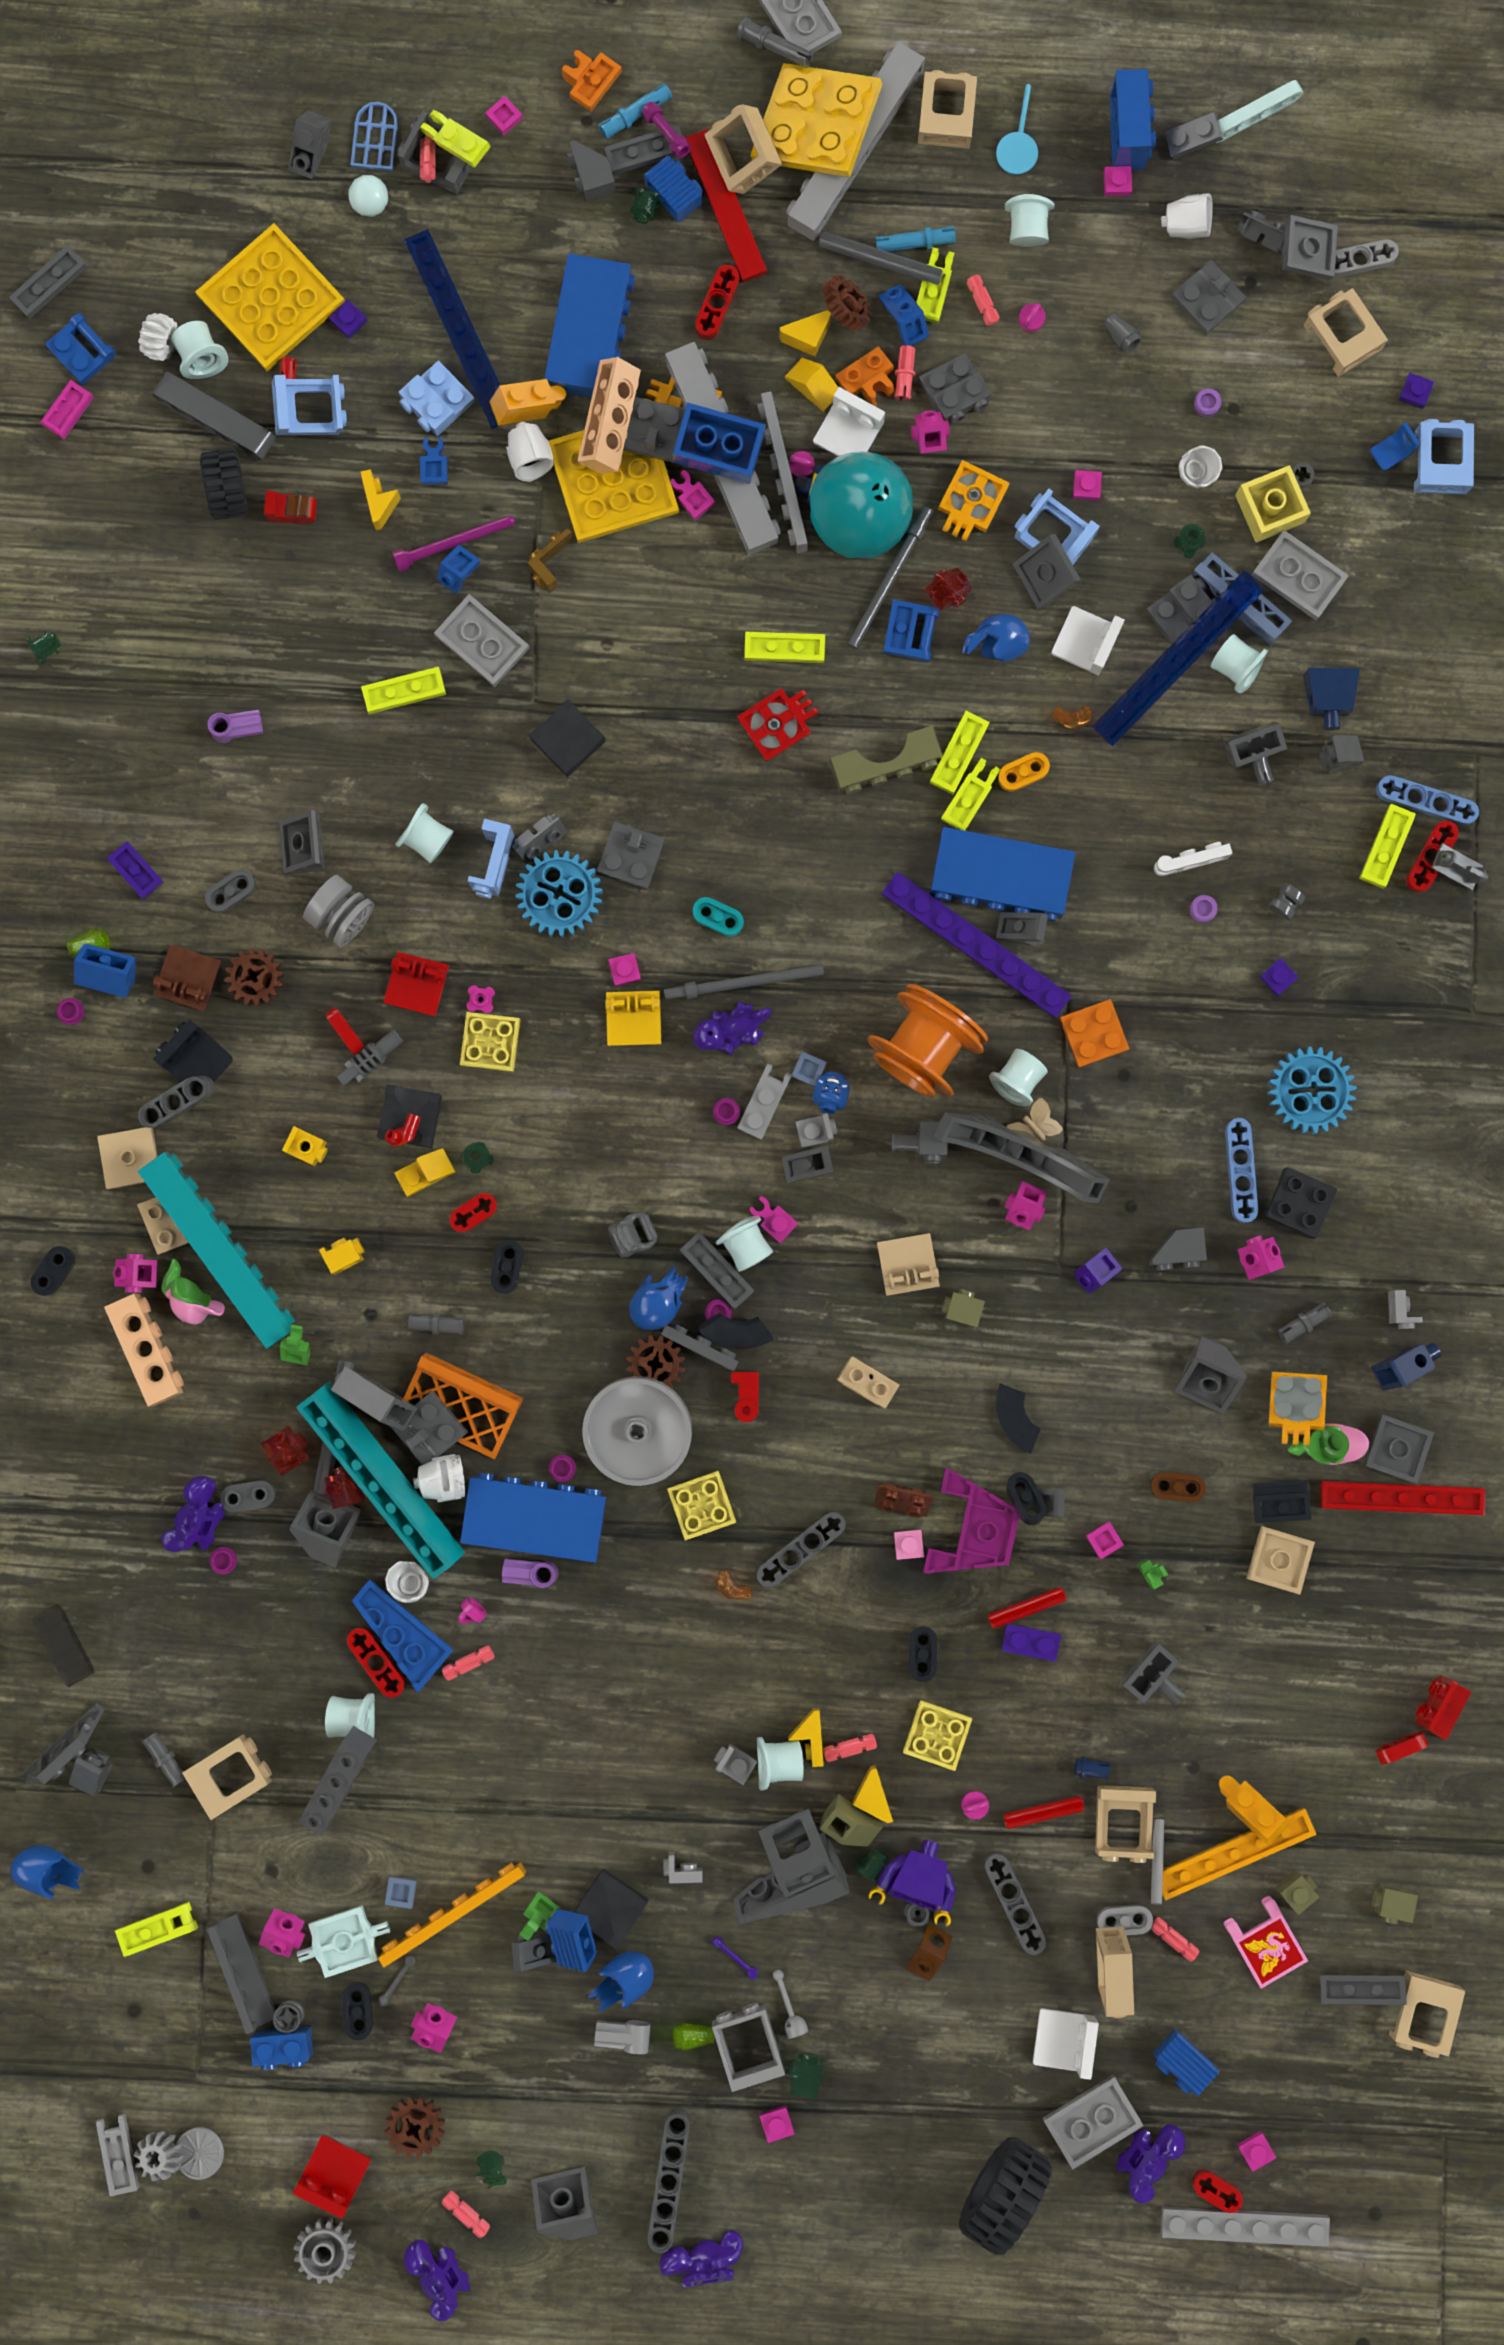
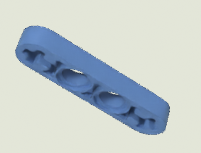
M1385 776L1376 786L1377 796L1385 802L1444 821H1451L1460 826L1470 825L1479 816L1478 806L1471 800L1396 776ZM1392 783V789L1400 791L1404 786L1405 790L1402 794L1393 791L1388 795L1383 786ZM1410 790H1417L1421 794L1420 803L1414 804L1408 800V792ZM1434 799H1444L1447 804L1446 810L1443 812L1437 811L1433 806ZM1456 803L1454 809L1462 810L1467 807L1468 813L1472 814V816L1464 819L1461 812L1454 811L1452 815H1449L1453 808V804Z
M1236 1118L1231 1120L1225 1127L1231 1211L1236 1221L1248 1223L1253 1221L1258 1215L1252 1130L1247 1120ZM1236 1123H1239L1240 1128L1245 1129V1132L1240 1134V1142L1246 1141L1247 1146L1237 1145L1232 1147V1142H1238L1237 1134L1231 1131L1232 1128L1236 1127ZM1236 1150L1246 1152L1248 1159L1245 1164L1239 1165L1234 1161L1233 1154ZM1240 1176L1246 1177L1250 1182V1187L1245 1192L1239 1191L1235 1185L1237 1178ZM1251 1194V1199H1246L1245 1201L1246 1207L1251 1208L1252 1213L1247 1214V1218H1244L1243 1214L1238 1213V1209L1243 1207V1200L1237 1201L1236 1196L1243 1197Z

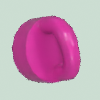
M1040 303L1025 305L1019 314L1021 328L1027 332H1036L1043 327L1045 312Z
M799 451L790 457L789 468L794 478L797 479L798 475L809 478L813 474L815 462L809 453Z
M466 1597L460 1604L463 1611L459 1614L458 1621L461 1624H469L472 1621L481 1623L487 1616L483 1606L471 1597Z
M970 1791L962 1798L961 1807L967 1817L980 1819L987 1814L989 1801L982 1792Z

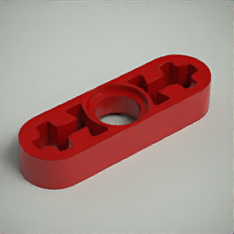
M723 265L717 270L696 319V333L704 340L714 339L718 335L738 288L739 272L732 265ZM731 274L733 281H728L725 292L722 290L723 277ZM713 297H722L725 301L724 306L719 309L713 308L710 305V300ZM710 313L713 315V328L704 331L702 324H707Z
M1442 821L1433 828L1407 875L1406 884L1411 891L1421 893L1432 885L1438 871L1431 868L1433 864L1426 860L1425 854L1428 850H1435L1438 853L1440 845L1436 843L1442 836L1439 830L1442 831L1445 828L1449 829L1448 835L1451 838L1447 837L1442 843L1450 848L1453 847L1459 835L1458 828L1453 822ZM1424 868L1428 869L1423 877V881L1426 883H1422L1419 886L1416 885L1417 879L1414 876L1422 873Z
M364 1627L351 1631L347 1638L348 1647L378 1689L386 1697L394 1698L399 1696L405 1689V1679L374 1635ZM356 1633L360 1636L366 1635L367 1639L364 1643L368 1649L372 1645L376 1648L364 1658L361 1653L366 1651L361 1644L358 1646L354 1644ZM372 1655H380L383 1658L384 1666L382 1669L373 1670L369 1666V1659ZM388 1667L392 1670V1672L387 1674L389 1678L399 1681V1684L396 1686L398 1691L396 1692L393 1689L389 1691L386 1689L388 1681L385 1677H382L381 1680L377 1677V1675L385 1672Z

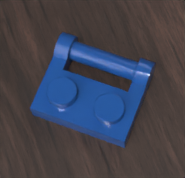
M77 313L45 345L83 386L116 356V351L112 346H107L87 325V320L81 313ZM78 331L99 352L95 359L74 337Z
M893 600L883 654L915 659L924 663L930 662L931 653L929 651L935 619H938L940 610L936 607ZM917 615L925 617L919 649H914L911 646Z

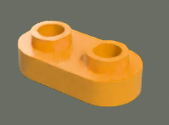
M1034 752L1006 764L999 772V785L1008 792H1014L1033 784L1047 775L1050 768L1049 760L1044 754ZM1031 765H1039L1040 771H1032ZM1008 775H1014L1016 781L1014 783H1010L1007 781L1006 777Z

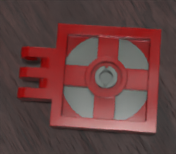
M781 688L737 716V720L766 763L811 734L805 722L816 716L819 711L816 707L808 712L805 711L813 704L811 699L803 703L799 702L807 696L805 690L800 691L789 699Z

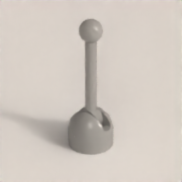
M775 1970L773 1978L778 1982L789 2015L785 2023V2032L788 2039L795 2038L807 2033L809 2030L804 2019L794 2015L782 1980L784 1977L783 1972Z

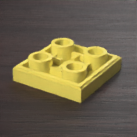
M466 1012L460 1066L514 1072L521 1019Z
M719 1471L667 1488L685 1540L736 1523Z
M920 1700L903 1753L955 1771L973 1718Z

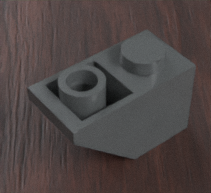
M309 110L296 119L288 166L289 171L310 179L315 177L328 146L332 119Z
M575 140L570 141L571 152L567 153L570 168H576L578 177H574L578 194L583 193L586 202L615 194V181L608 158Z
M1333 736L1322 747V752L1319 753L1321 766L1323 768L1326 767L1327 774L1358 768L1364 762L1358 736Z
M1204 1228L1173 1231L1149 1259V1266H1156L1157 1271L1173 1269V1264L1183 1263L1184 1268L1200 1267V1262L1207 1260Z
M95 1749L93 1752L90 1750L77 1757L69 1784L95 1796L100 1793L115 1762L109 1760L110 1756L103 1751Z

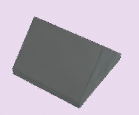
M309 810L279 821L283 873L296 874L326 871L322 824L317 812Z

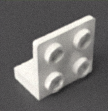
M838 387L833 397V406L814 437L813 443L837 457L850 452H868L884 424L885 412Z
M1073 606L1051 654L1099 676L1125 620L1114 616L1112 622H1109Z
M1041 2008L1039 2011L1033 2064L1077 2071L1080 2078L1091 2080L1099 2025L1095 2016Z

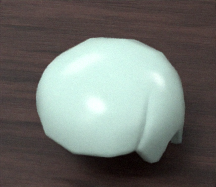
M373 175L360 176L353 181L349 188L350 204L361 216L374 217L380 214L388 203V192L385 184Z

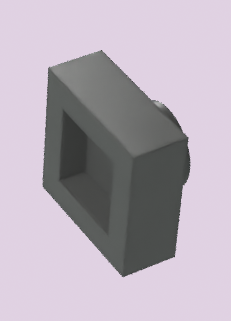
M1038 1489L1046 1504L1045 1517H1065V1490Z

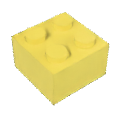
M1290 465L1240 485L1235 494L1256 543L1282 533L1283 530L1287 531L1304 524L1311 514Z

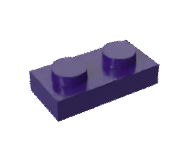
M128 841L107 858L144 900L164 883Z
M1008 1623L1006 1624L1001 1650L1056 1661L1061 1634Z

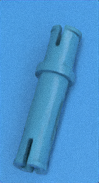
M662 83L656 89L645 94L626 108H619L616 110L617 113L598 124L601 134L608 140L624 128L629 129L632 127V123L644 116L642 109L647 103L654 102L660 106L672 99L671 91L667 85Z
M954 226L938 229L926 227L924 231L875 237L876 248L887 252L921 247L932 249L936 245L956 243Z

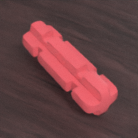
M425 135L420 140V179L426 180V183H431V180H434L436 177V142Z
M977 274L967 279V286L970 292H973L972 296L980 313L984 315L983 319L986 325L991 326L999 321L1000 316L997 310L993 309L994 304L986 287H983L982 284L984 283L980 275Z
M485 1646L479 1649L477 1653L473 1652L456 1660L455 1664L450 1663L444 1666L442 1673L445 1679L450 1681L456 1678L459 1673L462 1675L482 1665V1662L487 1663L493 1660L494 1653L491 1647Z
M868 1734L862 1736V1739L857 1737L837 1743L838 1746H826L823 1748L825 1759L827 1762L838 1760L837 1757L840 1756L845 1758L862 1753V1750L865 1749L866 1751L876 1749L875 1736Z
M1157 1917L1150 1929L1156 1935H1161V1938L1178 1953L1182 1952V1956L1192 1962L1199 1954L1198 1948L1192 1943L1188 1944L1187 1939L1171 1926L1167 1927L1168 1924L1160 1917Z
M453 2191L447 2193L442 2200V2205L447 2210H452V2214L468 2229L471 2227L473 2229L472 2232L478 2238H482L488 2232L490 2225L483 2218L480 2220L479 2214L463 2200L460 2202V2197Z

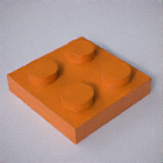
M1111 999L1059 1018L1078 1068L1129 1050Z

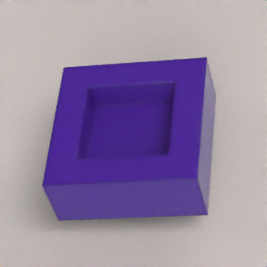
M348 299L329 317L330 322L348 339L367 322L366 316Z
M1409 372L1398 400L1423 409L1427 403L1434 381Z
M1280 958L1259 978L1278 997L1299 977Z

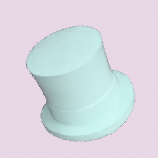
M1023 194L1009 199L1005 203V211L1011 213L1010 244L1021 247L1047 244L1049 242L1047 228L1048 211L1054 209V203L1045 197L1034 194Z
M187 322L178 327L172 334V344L182 358L180 372L183 377L188 379L207 378L220 373L227 366L228 354L223 346L213 342L205 322Z
M1233 634L1217 652L1212 661L1211 668L1230 678L1236 684L1235 691L1243 693L1257 677L1268 650L1264 649L1260 653L1246 645Z
M423 803L395 845L400 847L402 844H405L418 852L429 863H432L446 846L453 834V830L445 827L426 813L428 806Z
M1015 1049L1004 1068L999 1073L991 1072L989 1078L995 1090L1005 1100L1014 1105L1026 1107L1030 1106L1033 1102L1030 1094L1034 1087L1048 1071L1033 1055L1024 1050Z
M752 1216L741 1220L715 1242L717 1245L724 1244L731 1254L738 1272L754 1266L773 1253L757 1225L761 1221L759 1216Z
M368 1693L364 1699H347L332 1696L329 1699L325 1715V1730L328 1738L346 1737L353 1726L374 1738V1693Z
M762 1737L757 1738L760 1790L768 1789L769 1784L772 1782L802 1781L804 1771L803 1755L799 1740L765 1743Z

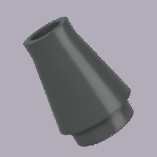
M1112 314L1105 321L1104 326L1110 332L1120 351L1124 350L1125 353H1130L1139 346L1142 341L1139 330L1119 318L1117 314Z

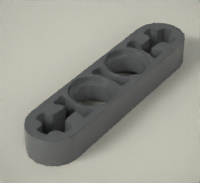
M829 1512L822 1516L761 1564L757 1570L759 1583L765 1587H773L780 1583L842 1534L846 1526L844 1517L837 1512ZM829 1517H832V1519L839 1518L838 1526L840 1529L837 1531L830 1529L826 1532L830 1537L825 1541L822 1533L815 1528L819 1524L822 1529L828 1526L827 1519ZM809 1533H815L820 1538L819 1545L814 1549L807 1548L804 1544V1538ZM787 1550H793L798 1554V1561L793 1566L786 1565L783 1562L782 1557ZM778 1558L780 1565L787 1571L781 1574L779 1569L774 1574V1581L771 1582L769 1579L764 1581L762 1579L764 1576L762 1570L766 1567L768 1570H772L777 1566L772 1561Z
M1000 1852L990 1853L984 1860V1867L1019 1942L1028 1954H1040L1046 1947V1939L1015 1873L1004 1854ZM996 1858L999 1862L1004 1861V1864L1001 1865L1004 1875L1011 1874V1877L1002 1878L998 1883H995V1879H1000L995 1869L990 1870L989 1868L993 1865L992 1860ZM1007 1883L1014 1884L1017 1889L1015 1896L1005 1898L1001 1894L1003 1885ZM1023 1908L1028 1911L1029 1917L1026 1922L1017 1923L1014 1921L1013 1914L1017 1909ZM1030 1927L1035 1938L1040 1937L1037 1941L1038 1946L1033 1948L1031 1944L1026 1945L1029 1942V1938L1025 1930L1021 1934L1019 1930Z

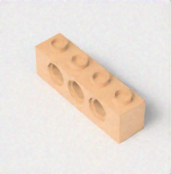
M619 357L600 360L577 461L600 474L618 472L630 416L633 411L634 398L639 385L638 381L641 370Z
M132 1294L105 1306L106 1313L148 1407L156 1406L182 1394L181 1387L184 1386V1382L179 1372H174L170 1362L173 1361L171 1352L167 1346L163 1347L159 1339L162 1333L156 1321H151L148 1312H151V1308L145 1297L141 1298L140 1294ZM134 1317H138L141 1320V1327L136 1332L130 1328V1321ZM146 1341L152 1345V1352L147 1357L141 1353V1346ZM156 1366L161 1367L163 1370V1377L159 1381H155L152 1378V1370Z

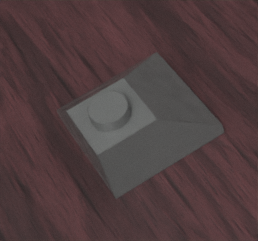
M1201 1336L1188 1358L1174 1392L1224 1415L1245 1382L1247 1375L1227 1347Z
M311 1489L290 1526V1532L310 1558L336 1568L348 1545L362 1509L330 1496L315 1493Z
M585 2166L531 2179L538 2233L568 2240L598 2234L595 2206Z

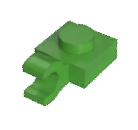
M291 1324L290 1337L282 1338L280 1344L282 1361L308 1365L310 1346L308 1342L301 1340L302 1326Z
M1144 1559L1137 1564L1150 1588L1155 1590L1163 1585L1160 1578L1168 1575L1163 1564L1158 1566L1156 1562L1151 1563L1148 1559Z
M538 1891L523 1913L529 1921L519 1935L529 1941L539 1927L545 1931L548 1919L560 1907Z

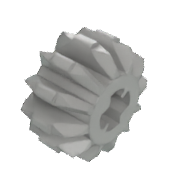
M160 2131L157 2134L151 2132L146 2135V2139L139 2141L137 2145L140 2150L136 2151L133 2156L140 2159L135 2168L142 2167L144 2169L142 2177L150 2175L151 2181H157L160 2178L166 2180L171 2177V2173L178 2171L180 2168L178 2162L184 2156L177 2153V2150L182 2145H175L173 2143L175 2135L167 2137L165 2131Z

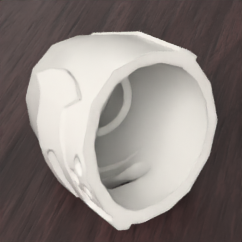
M1210 193L1188 195L1167 204L1166 216H1161L1162 227H1167L1170 237L1196 239L1210 236L1213 209Z
M520 422L516 424V428L508 433L507 454L516 478L531 482L545 475L552 468L554 463L551 447L537 425ZM540 460L530 466H524L529 462Z
M460 1455L432 1458V1461L418 1467V1478H413L415 1489H420L424 1499H437L438 1502H444L465 1497L464 1474Z

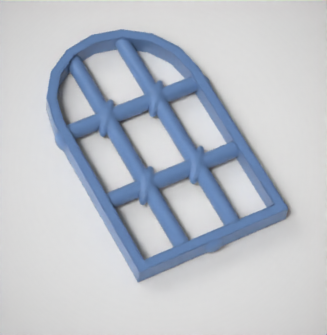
M370 102L359 110L354 123L351 168L393 171L398 131L397 117L393 109L387 104ZM373 107L383 108L382 122L380 121V124L372 123ZM369 109L368 120L366 122H359L361 115ZM387 110L394 117V125L386 124ZM358 126L367 127L364 144L357 143ZM372 127L381 128L380 143L378 145L369 144ZM387 129H394L392 146H383ZM356 147L364 148L363 164L354 163ZM370 149L379 150L377 165L367 164L368 151ZM384 150L391 151L390 166H381Z

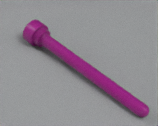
M509 515L412 551L399 549L393 551L392 554L399 572L408 570L409 566L413 565V562L513 526L515 518Z

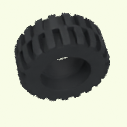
M1008 2137L1006 2140H1003L980 2171L965 2200V2205L958 2222L962 2234L994 2255L1007 2253V2250L1013 2247L1014 2243L1021 2237L1024 2229L1029 2225L1032 2216L1038 2209L1039 2203L1042 2201L1045 2189L1048 2187L1049 2178L1052 2173V2165L1048 2157L1018 2138Z

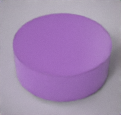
M1210 388L1201 390L1194 400V409L1202 417L1214 416L1221 406L1219 393Z
M1208 895L1196 897L1189 908L1191 917L1199 923L1211 921L1218 910L1216 901Z

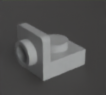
M828 1113L795 1122L802 1149L832 1142L834 1140L833 1135L837 1134L834 1118L829 1119Z
M1406 1290L1388 1291L1389 1324H1398V1329L1415 1328V1323L1423 1322L1422 1317H1407V1312L1410 1311L1409 1296H1406Z
M731 1743L727 1748L722 1746L714 1758V1761L717 1762L715 1770L725 1773L742 1785H744L758 1760Z
M669 1852V1859H663L664 1876H669V1883L703 1882V1867H697V1863H682L680 1868H675V1852Z

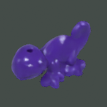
M738 1002L736 1009L732 1010L731 1014L727 1012L720 1014L717 1011H713L712 1019L702 1021L694 1030L693 1042L698 1049H718L719 1051H725L728 1055H732L734 1048H739L740 1043L757 1045L759 1038L764 1035L763 1031L757 1028L771 1016L772 1010L764 1008L751 1011L753 1008L751 1004L745 1005L742 1002Z
M197 1476L186 1484L183 1495L188 1503L178 1510L174 1522L175 1529H170L162 1535L161 1542L167 1551L180 1552L184 1549L188 1550L196 1541L199 1547L205 1551L214 1542L215 1527L219 1524L220 1519L225 1516V1512L223 1511V1505L220 1503H216L207 1509L216 1488V1483L212 1478Z
M1167 2124L1160 2130L1153 2146L1150 2144L1151 2134L1145 2129L1141 2132L1136 2131L1134 2133V2140L1131 2142V2148L1125 2153H1121L1118 2157L1116 2170L1119 2172L1128 2171L1130 2173V2194L1138 2203H1148L1153 2199L1154 2188L1152 2184L1160 2180L1165 2173L1167 2160L1179 2159L1184 2152L1185 2136L1173 2124Z
M730 2230L722 2236L720 2245L712 2240H704L699 2242L690 2253L682 2246L670 2247L660 2258L659 2267L663 2276L689 2273L683 2278V2288H694L706 2284L723 2283L733 2280L734 2271L733 2269H727V2267L736 2263L743 2251L742 2237L736 2231Z
M422 2239L415 2240L405 2250V2268L409 2274L421 2276L420 2285L424 2294L434 2301L430 2306L431 2316L438 2321H447L454 2314L455 2308L458 2307L457 2291L467 2292L470 2290L469 2276L458 2268V2261L455 2259V2251L453 2249H448L447 2247L440 2249L439 2261L436 2264L429 2245Z

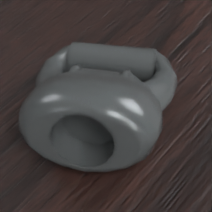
M643 1212L631 1213L622 1221L614 1222L608 1227L611 1242L617 1254L622 1258L629 1257L635 1252L646 1251L657 1242L658 1235L648 1214ZM637 1218L649 1241L647 1243L640 1241L641 1238H639L635 1225H633V1221Z

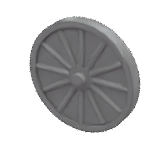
M196 2127L186 2131L178 2139L176 2144H181L182 2146L177 2150V2153L184 2156L178 2162L180 2171L185 2176L195 2180L209 2178L219 2170L224 2158V2148L216 2133L208 2128Z

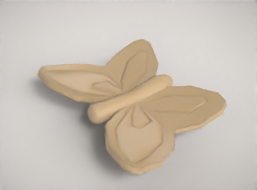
M1038 1098L1032 1104L1030 1110L1031 1119L1028 1116L1023 1118L1026 1124L1016 1122L1006 1126L1011 1130L1025 1131L1041 1141H1045V1135L1054 1136L1063 1131L1062 1126L1056 1120L1050 1118L1051 1111L1049 1105L1043 1098Z

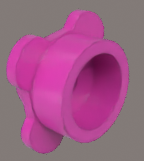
M473 985L468 989L470 1000L467 1003V1009L474 1012L477 1010L490 1013L493 1010L492 997L495 995L493 988L487 987L483 989ZM479 997L483 998L482 1002L478 1001Z

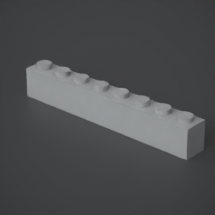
M900 42L897 43L893 50L889 49L882 61L884 65L881 70H876L871 76L881 78L883 85L850 178L815 172L811 179L807 178L800 189L801 195L798 200L793 199L786 211L788 226L812 241H815L924 70L925 57Z
M695 341L665 353V363L685 409L688 402L724 413L729 412L724 398H719L715 389L718 388V384L714 374H708L705 367V364L708 363L706 355L702 348H697ZM754 471L751 484L713 474L748 556L778 543V535L781 534L780 528L775 519H770L767 512L770 510V505L766 496H761L757 486L760 483L756 472Z

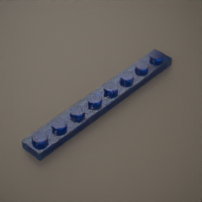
M424 230L404 239L405 244L491 430L499 426L490 400L501 385L429 230Z
M1243 571L1092 726L1110 746H1113L1264 592L1248 572Z

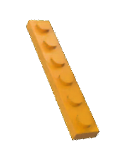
M1303 1807L1285 1815L1287 1828L1269 1846L1250 1830L1163 1868V1898L1166 1901L1317 1835L1306 1809Z
M512 1862L498 1871L500 1876L491 1881L489 1878H486L475 1886L477 1891L469 1896L463 1893L451 1902L453 1906L445 1912L442 1908L428 1917L430 1921L422 1927L418 1923L405 1932L406 1937L399 1942L393 1939L382 1947L383 1952L378 1957L383 1968L524 1877L526 1870L520 1862L515 1866Z

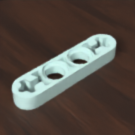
M1297 80L1277 88L1220 119L1219 124L1223 137L1221 141L1297 101L1303 95V90Z

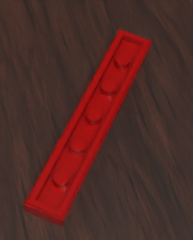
M708 128L685 138L691 146L690 157L739 272L741 281L744 283L767 274V269L735 192L728 190L704 134L709 131Z
M1320 1481V1508L1485 1516V1488Z

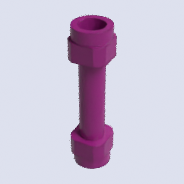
M654 102L647 103L642 109L644 118L649 124L654 123L671 143L669 148L679 158L685 157L691 150L689 142L684 136L676 134L662 117L663 111Z

